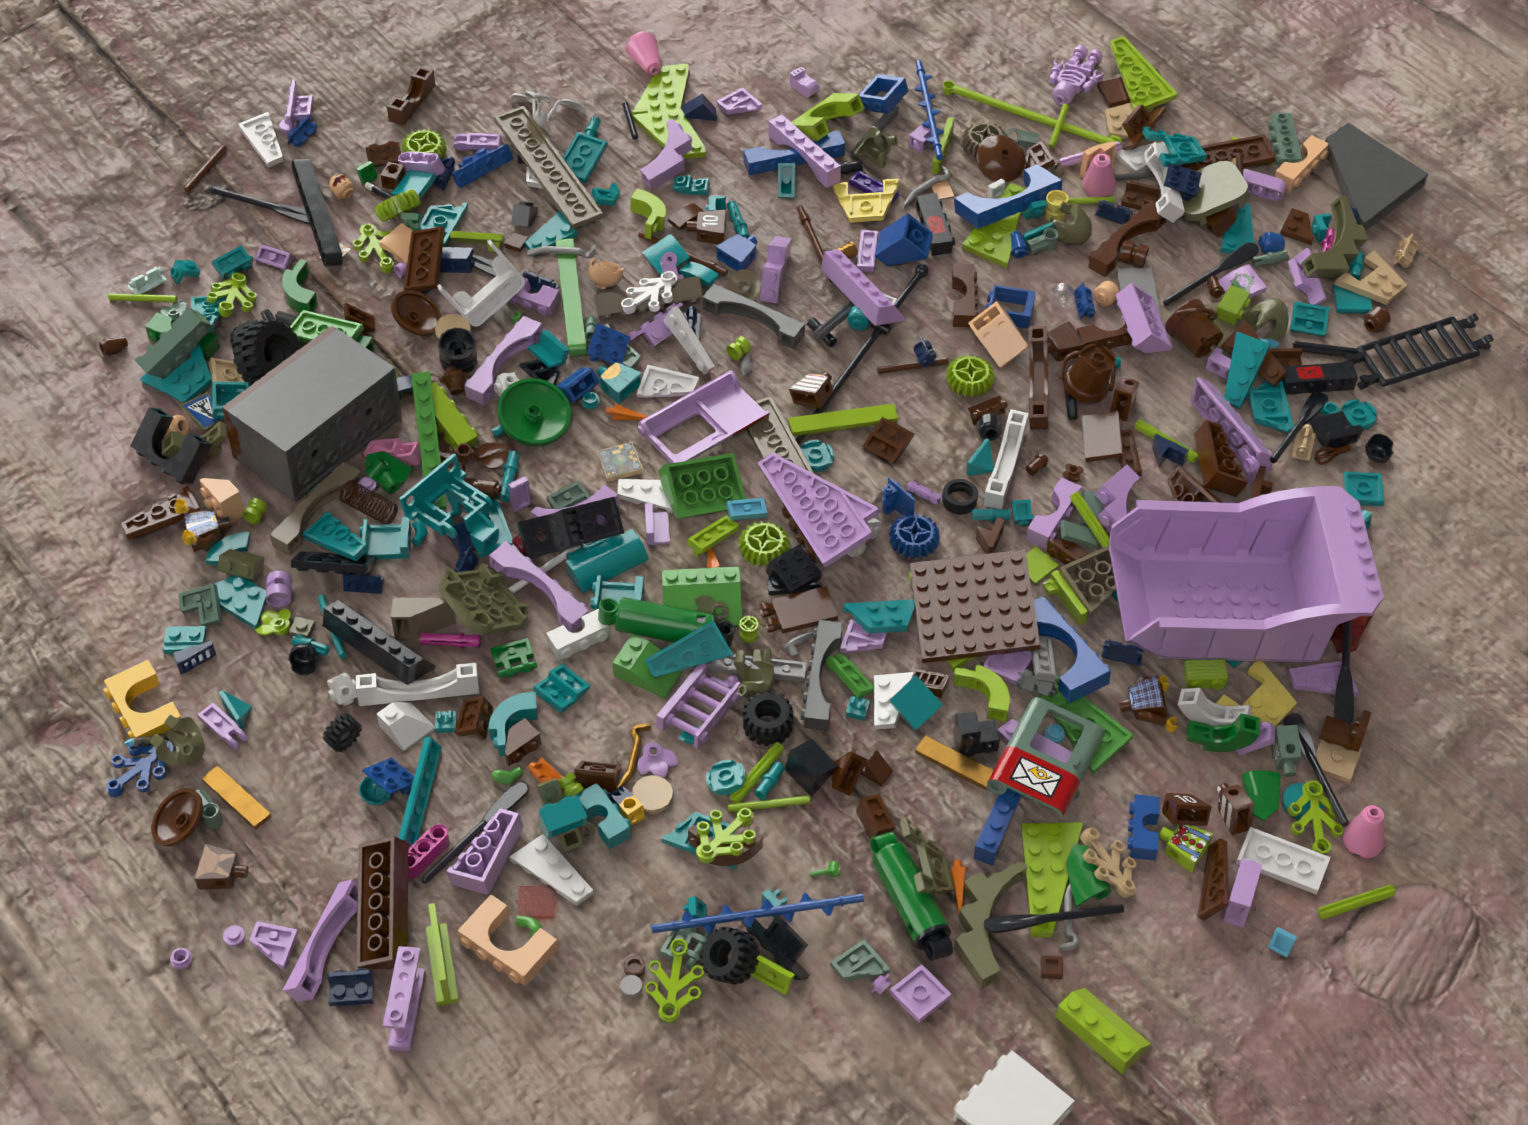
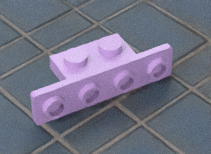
M292 80V85L289 86L290 95H288V105H286L285 123L289 125L290 130L294 128L295 121L306 119L309 115L312 117L314 103L313 95L299 96L296 80Z
M1306 248L1288 261L1291 268L1289 271L1294 277L1295 281L1293 283L1296 289L1302 290L1307 294L1310 304L1319 305L1327 297L1320 278L1306 277L1301 263L1312 254L1311 250Z
M682 302L677 305L673 303L666 309V313L660 312L653 317V322L647 321L640 326L641 330L638 332L634 330L629 333V343L643 334L653 348L671 336L673 333L663 320L671 308L678 306L680 309L683 306Z

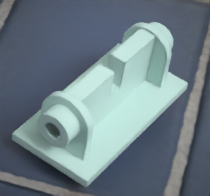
M154 267V269L146 272L145 277L142 274L134 279L132 278L127 286L134 294H143L166 282L167 279L162 275L161 267Z

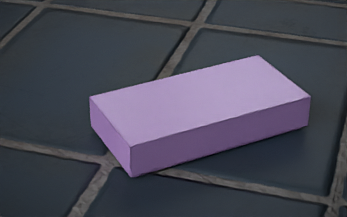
M524 476L509 483L511 508L514 512L530 505L528 479Z

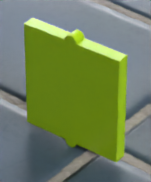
M1037 546L1026 554L1030 581L1035 585L1059 567L1049 557V554H1045Z

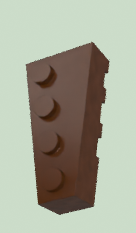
M1205 420L1194 433L1204 487L1237 497L1248 484V481L1242 477L1241 472L1243 470L1234 460L1236 455L1228 447L1230 442L1222 425Z

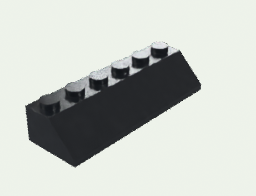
M337 600L324 608L323 627L406 685L435 669L433 663L347 604Z

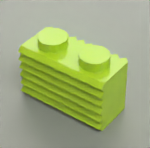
M1230 285L1217 307V319L1219 318V320L1226 323L1229 322V324L1232 323V325H1235L1237 320H1242L1245 313L1244 309H1248L1252 301L1250 299L1251 292Z
M1225 659L1184 661L1183 674L1186 689L1210 688L1219 690L1226 687L1228 675Z

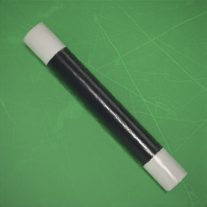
M369 182L365 184L366 189L385 199L394 196Z

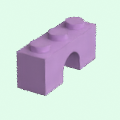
M524 278V287L508 302L520 304L529 310L534 309L542 315L548 314L553 316L562 300L559 290L543 285L539 292L529 294L531 286L528 279Z

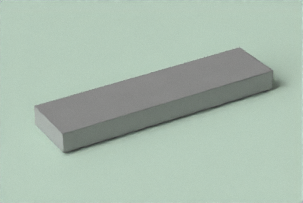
M1039 636L1041 649L1032 650L1035 680L1055 682L1056 670L1051 637Z

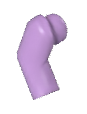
M735 675L729 676L728 680L725 681L715 676L710 678L729 689H732L736 682H739V678Z

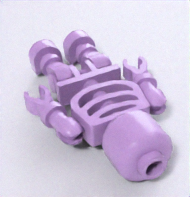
M1082 45L1076 46L1073 56L1065 64V70H1062L1063 60L1058 65L1056 63L1057 60H1054L1049 81L1052 84L1057 83L1052 92V99L1055 103L1061 106L1063 104H1070L1076 93L1079 94L1081 91L1088 93L1097 82L1103 80L1104 72L1098 75V70L1094 71L1095 65L1100 64L1103 55L1101 51L1093 49L1088 56V61L1080 64V61L1085 60L1087 56V49Z

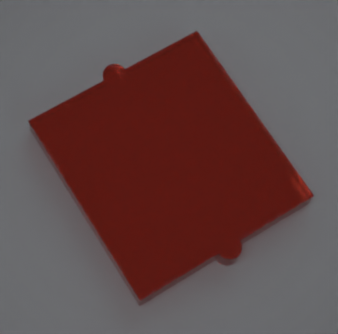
M519 886L518 900H516L518 905L517 915L533 918H555L556 890L551 886Z

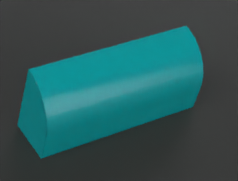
M633 529L624 532V534L618 535L567 560V573L580 591L585 593L592 589L593 582L597 581V575H601L602 581L607 582L648 561V555L640 538Z

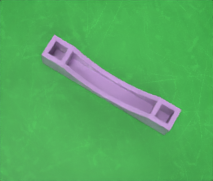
M781 115L769 120V137L778 145H788L798 151L809 164L819 182L826 188L841 182V165L787 118Z
M525 316L520 321H517L514 328L505 335L504 340L495 347L493 353L485 359L482 366L477 368L472 378L466 381L464 386L466 398L485 406L494 395V379L500 367L510 357L528 349L529 345L536 344L540 340L542 323Z
M504 542L489 555L490 566L498 573L502 571L506 575L505 577L524 580L542 590L553 603L558 623L561 626L564 625L571 633L576 632L582 626L581 617L589 613L588 607L584 603L578 602L571 592L565 591L555 579L552 580L548 577L542 568L536 567L529 557H524L517 547Z
M354 879L338 883L282 990L297 1002L308 1001L314 998L322 982L323 967L327 955L343 927L357 912L358 882Z

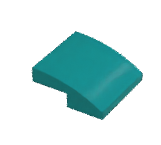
M671 234L642 252L643 256L660 277L663 274L660 259L666 252H672L676 255L677 268L690 260L689 255Z
M1295 301L1289 331L1325 337L1330 307Z
M561 664L549 671L546 679L534 685L533 692L561 714L582 698L591 685L567 666Z
M917 675L888 700L914 731L943 705Z

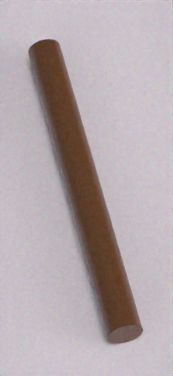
M221 145L184 187L186 192H190L227 150L226 146Z
M948 357L935 359L938 366L949 363ZM916 361L877 367V373L882 374L925 367H922L920 362ZM932 363L928 367H933L936 365Z

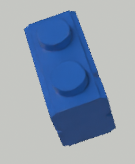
M581 367L558 384L557 387L566 395L569 403H574L579 397H582L599 384V380L592 368Z

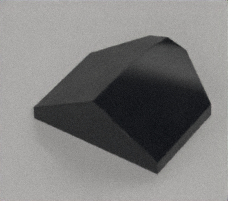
M540 360L519 364V367L530 377L542 379L554 385L560 374V371L555 367L548 368Z

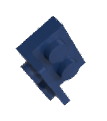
M337 970L327 974L329 981V1006L373 1003L374 979L371 970Z

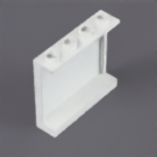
M1011 1050L1007 1056L1004 1054L999 1058L996 1063L997 1066L993 1071L989 1069L984 1074L983 1081L978 1086L975 1084L970 1089L968 1097L964 1101L960 1100L955 1105L953 1121L957 1122L960 1119L966 1125H1059L1073 1110L1075 1100Z

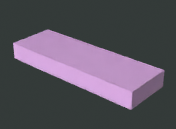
M861 230L857 268L860 271L874 272L878 231Z

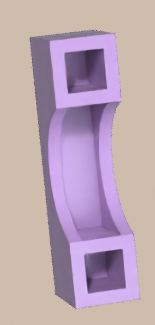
M1061 477L1053 489L1051 500L1056 506L1057 511L1047 516L1036 515L1027 529L1026 540L1047 549L1049 540H1056L1057 532L1061 530L1060 523L1063 520L1066 521L1067 517L1070 518L1074 511L1075 505L1070 499L1071 494L1076 491L1081 493L1082 486Z

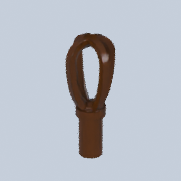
M1350 445L1320 448L1315 452L1314 460L1318 464L1324 465L1332 461L1336 456L1350 451ZM1330 450V452L1318 455L1321 451ZM1330 457L1329 459H1327V460H1325V461H1322V462L1319 460V459H1324V458Z

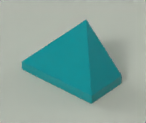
M1051 222L1028 229L1023 234V239L1027 241L1040 236L1045 229L1053 228L1054 225Z
M988 439L984 440L967 462L966 474L969 476L993 472L994 465Z
M223 690L220 691L222 704L232 720L243 730L253 706Z

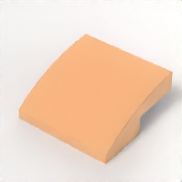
M1103 143L1083 152L1080 177L1084 178L1093 158L1097 154L1108 155L1113 168L1117 143Z
M401 223L380 241V247L392 253L393 259L397 262L407 264L413 230Z

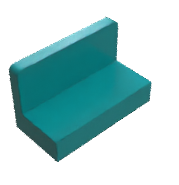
M548 330L542 331L539 343L528 346V350L548 368L566 364L570 350Z

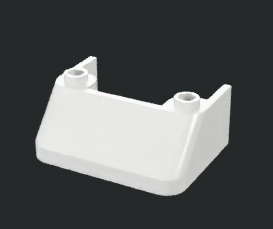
M491 240L488 243L498 254L493 260L492 267L498 275L471 298L468 293L459 291L451 297L440 284L437 286L439 291L455 309L467 319L470 325L475 327L480 326L517 294L524 287L525 283L522 275Z

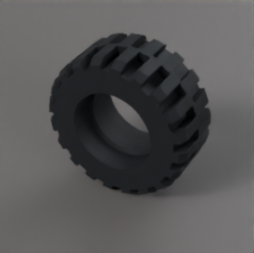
M268 319L248 324L240 330L237 335L238 338L234 342L233 354H235V359L233 360L234 364L237 365L236 370L238 374L242 375L241 378L244 382H249V386L253 385L254 382L261 379L269 371L281 364L282 361L288 359L301 349V342L297 340L298 336L295 332L291 331V327L285 325L280 320ZM265 343L269 346L272 353V368L265 359Z

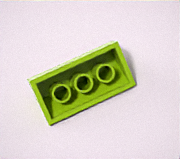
M1086 988L1073 991L1058 1005L1056 1018L1122 1075L1151 1047V1043Z

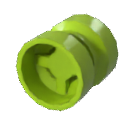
M740 336L735 340V343H731L726 347V351L733 360L738 361L742 358L743 354L751 351V345L745 337Z
M251 498L242 516L247 522L258 524L268 506L259 498Z
M745 616L739 622V636L745 643H753L758 639L759 623L755 617Z
M573 772L558 780L560 788L564 789V797L570 795L573 797L584 789L581 783L574 781L576 776Z

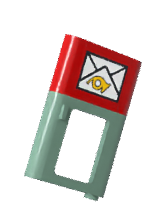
M1035 697L1030 701L987 781V787L991 792L998 795L1004 794L1007 788L1055 810L1059 817L1063 819L1105 732L1101 726L1043 698ZM1047 712L1084 729L1066 763L1030 746ZM1000 784L1002 789H998L997 786Z

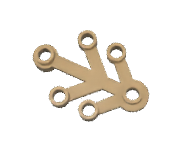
M1095 828L1085 829L1080 835L1081 841L1086 846H1093L1102 858H1098L1097 853L1092 849H1087L1083 854V859L1087 863L1098 866L1094 872L1096 878L1116 886V892L1121 897L1128 898L1136 893V887L1131 878L1132 870L1137 864L1133 858L1127 857L1122 862L1124 868L1123 875L1120 872V853L1125 849L1124 844L1119 840H1115L1110 846L1112 851L1110 857L1099 842V832Z

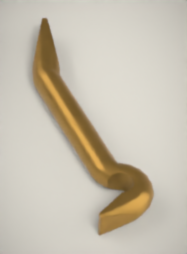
M638 724L631 728L630 735L634 740L627 770L616 789L625 786L633 777L642 742L641 736L637 732L651 730V724Z

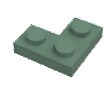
M214 583L178 594L180 612L185 614L199 610L202 626L222 622L218 589Z

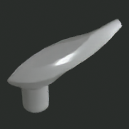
M750 352L744 357L741 364L743 376H746L755 368L750 362L752 356Z
M814 632L805 633L793 638L783 649L789 650L792 658L797 657L799 653L796 647L811 638Z

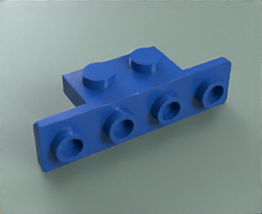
M504 144L493 151L483 148L478 150L474 156L463 158V161L458 164L459 169L452 172V176L458 188L469 184L513 160L509 145Z

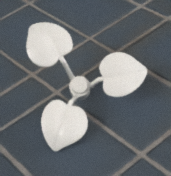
M525 91V95L513 93L510 103H532V117L542 130L544 129L545 121L549 122L550 116L558 105L579 110L586 115V108L577 101L568 99L558 100L549 114L545 116L546 113L540 111L541 101L551 102V97L532 91Z

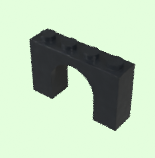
M149 407L130 446L136 450V454L148 458L149 463L162 468L161 471L163 473L172 475L174 481L180 484H193L212 444L199 435L187 434L176 456L170 459L162 455V440L173 417L162 409Z

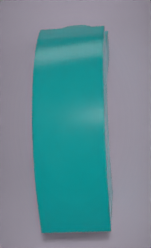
M535 692L521 693L506 699L499 704L491 715L489 735L490 740H494V749H498L499 757L505 756L507 733L513 725L524 718L526 720H538Z

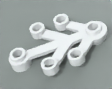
M667 271L661 275V278H643L639 281L640 287L627 288L626 294L628 298L621 302L623 311L626 314L634 313L636 306L651 297V301L648 304L650 311H658L660 309L658 302L659 290L664 288V293H662L663 302H671L673 300L672 286L678 281L675 273Z

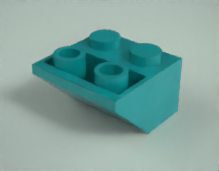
M570 795L562 798L561 802L543 805L539 810L538 824L547 839L586 825L588 817L579 796L572 797Z

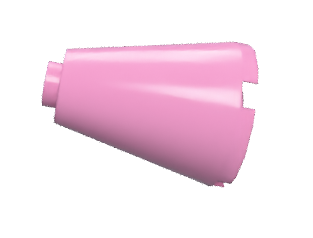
M646 31L634 34L629 38V43H626L627 54L648 75L658 74L662 66L655 36Z
M1097 154L1093 158L1083 178L1082 186L1084 192L1090 197H1109L1115 191L1116 179L1111 160L1106 154Z
M1374 805L1365 807L1346 826L1342 839L1344 846L1350 853L1361 855V858H1373L1382 851L1385 845L1384 813L1379 807Z

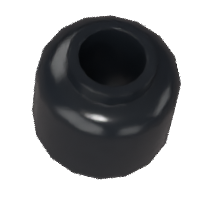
M984 414L977 421V429L982 439L992 441L1001 435L1002 426L1000 419L996 415Z

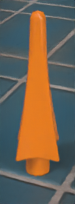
M616 403L614 408L606 407L605 414L612 415V420H643L648 417V415L638 413Z
M713 548L708 549L707 568L720 567Z
M955 860L953 862L954 867L951 866L952 871L950 873L955 888L959 915L960 909L963 907L966 866L962 867L961 860Z

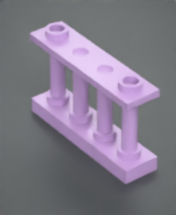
M704 664L698 665L657 714L656 728L664 731L668 725L672 724L694 736V747L697 749L708 740L710 732L734 702L737 703L741 697L737 692L741 683L736 682L732 689L708 678V675H706L707 666ZM700 685H706L726 696L721 702H718L697 691ZM690 698H695L715 708V710L709 716L686 703ZM684 711L704 723L697 729L676 718L678 712Z
M398 947L383 1021V1028H391L388 1043L389 1050L411 1051L426 975L425 969L417 968L420 948Z

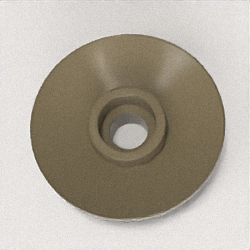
M741 269L730 276L727 282V290L754 301L761 291V281L753 271ZM747 285L748 289L743 291V287Z

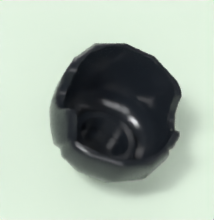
M1383 434L1372 435L1365 446L1366 456L1376 463L1387 462L1394 453L1392 451L1393 441Z
M307 643L297 644L291 648L288 661L293 672L299 675H309L315 672L318 666L319 655L312 645Z

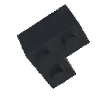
M976 711L956 714L953 737L957 752L964 756H973L975 754L998 751L1000 738L994 720L979 722Z

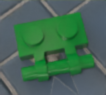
M528 638L490 648L495 667L504 666V669L497 671L499 678L513 677V674L520 672L528 673L531 672V669L538 668L536 660L531 662L527 660L534 658ZM521 661L520 665H516L513 667H511L510 665L512 663Z

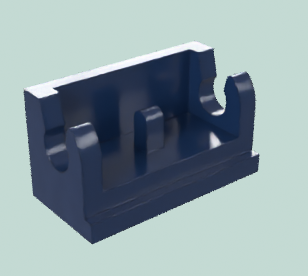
M443 247L440 273H471L475 263V259H471L474 253L473 248Z

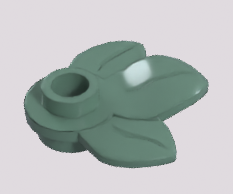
M177 301L171 307H162L160 313L171 317L174 322L188 309L185 301Z

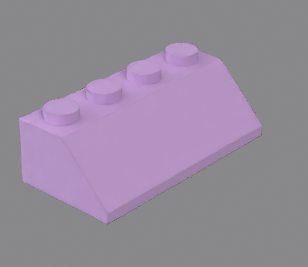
M1130 283L1116 294L1117 305L1122 311V319L1127 324V332L1133 340L1132 345L1136 350H1141L1146 354L1168 351L1173 348L1153 296L1134 283Z

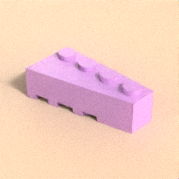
M501 808L485 825L481 835L473 839L469 849L465 853L462 852L457 858V863L453 867L450 866L446 871L451 885L486 895L490 894L524 828L519 813Z

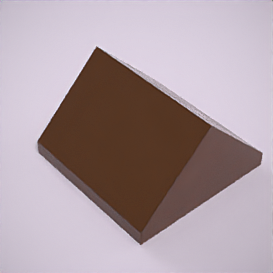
M581 760L574 769L575 781L581 783L584 790L597 783L601 789L604 788L607 792L612 793L616 790L619 782L621 765Z

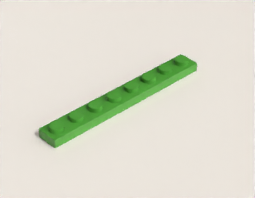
M430 371L411 373L423 478L441 464ZM445 494L433 503L440 509H446Z

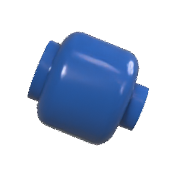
M1268 231L1263 236H1260L1258 246H1260L1261 252L1264 254L1267 252L1283 251L1285 239H1283L1281 234Z

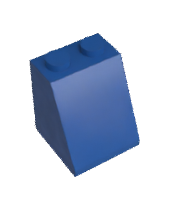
M908 213L880 231L875 257L886 266L926 259L929 255L933 232Z

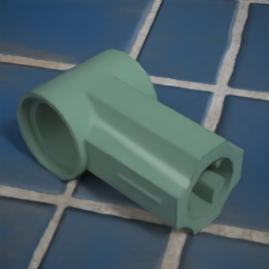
M1016 128L1008 129L1005 132L1007 137H1009L1011 131L1016 132L1017 138L1015 141L1019 145L1030 147L1038 143L1039 134Z
M1047 228L1042 235L1025 241L1028 246V255H1033L1043 250L1054 251L1057 248L1058 231L1054 228Z
M197 789L196 792L203 801L201 818L204 821L205 827L211 830L219 828L223 823V818L218 805L211 800L204 789Z

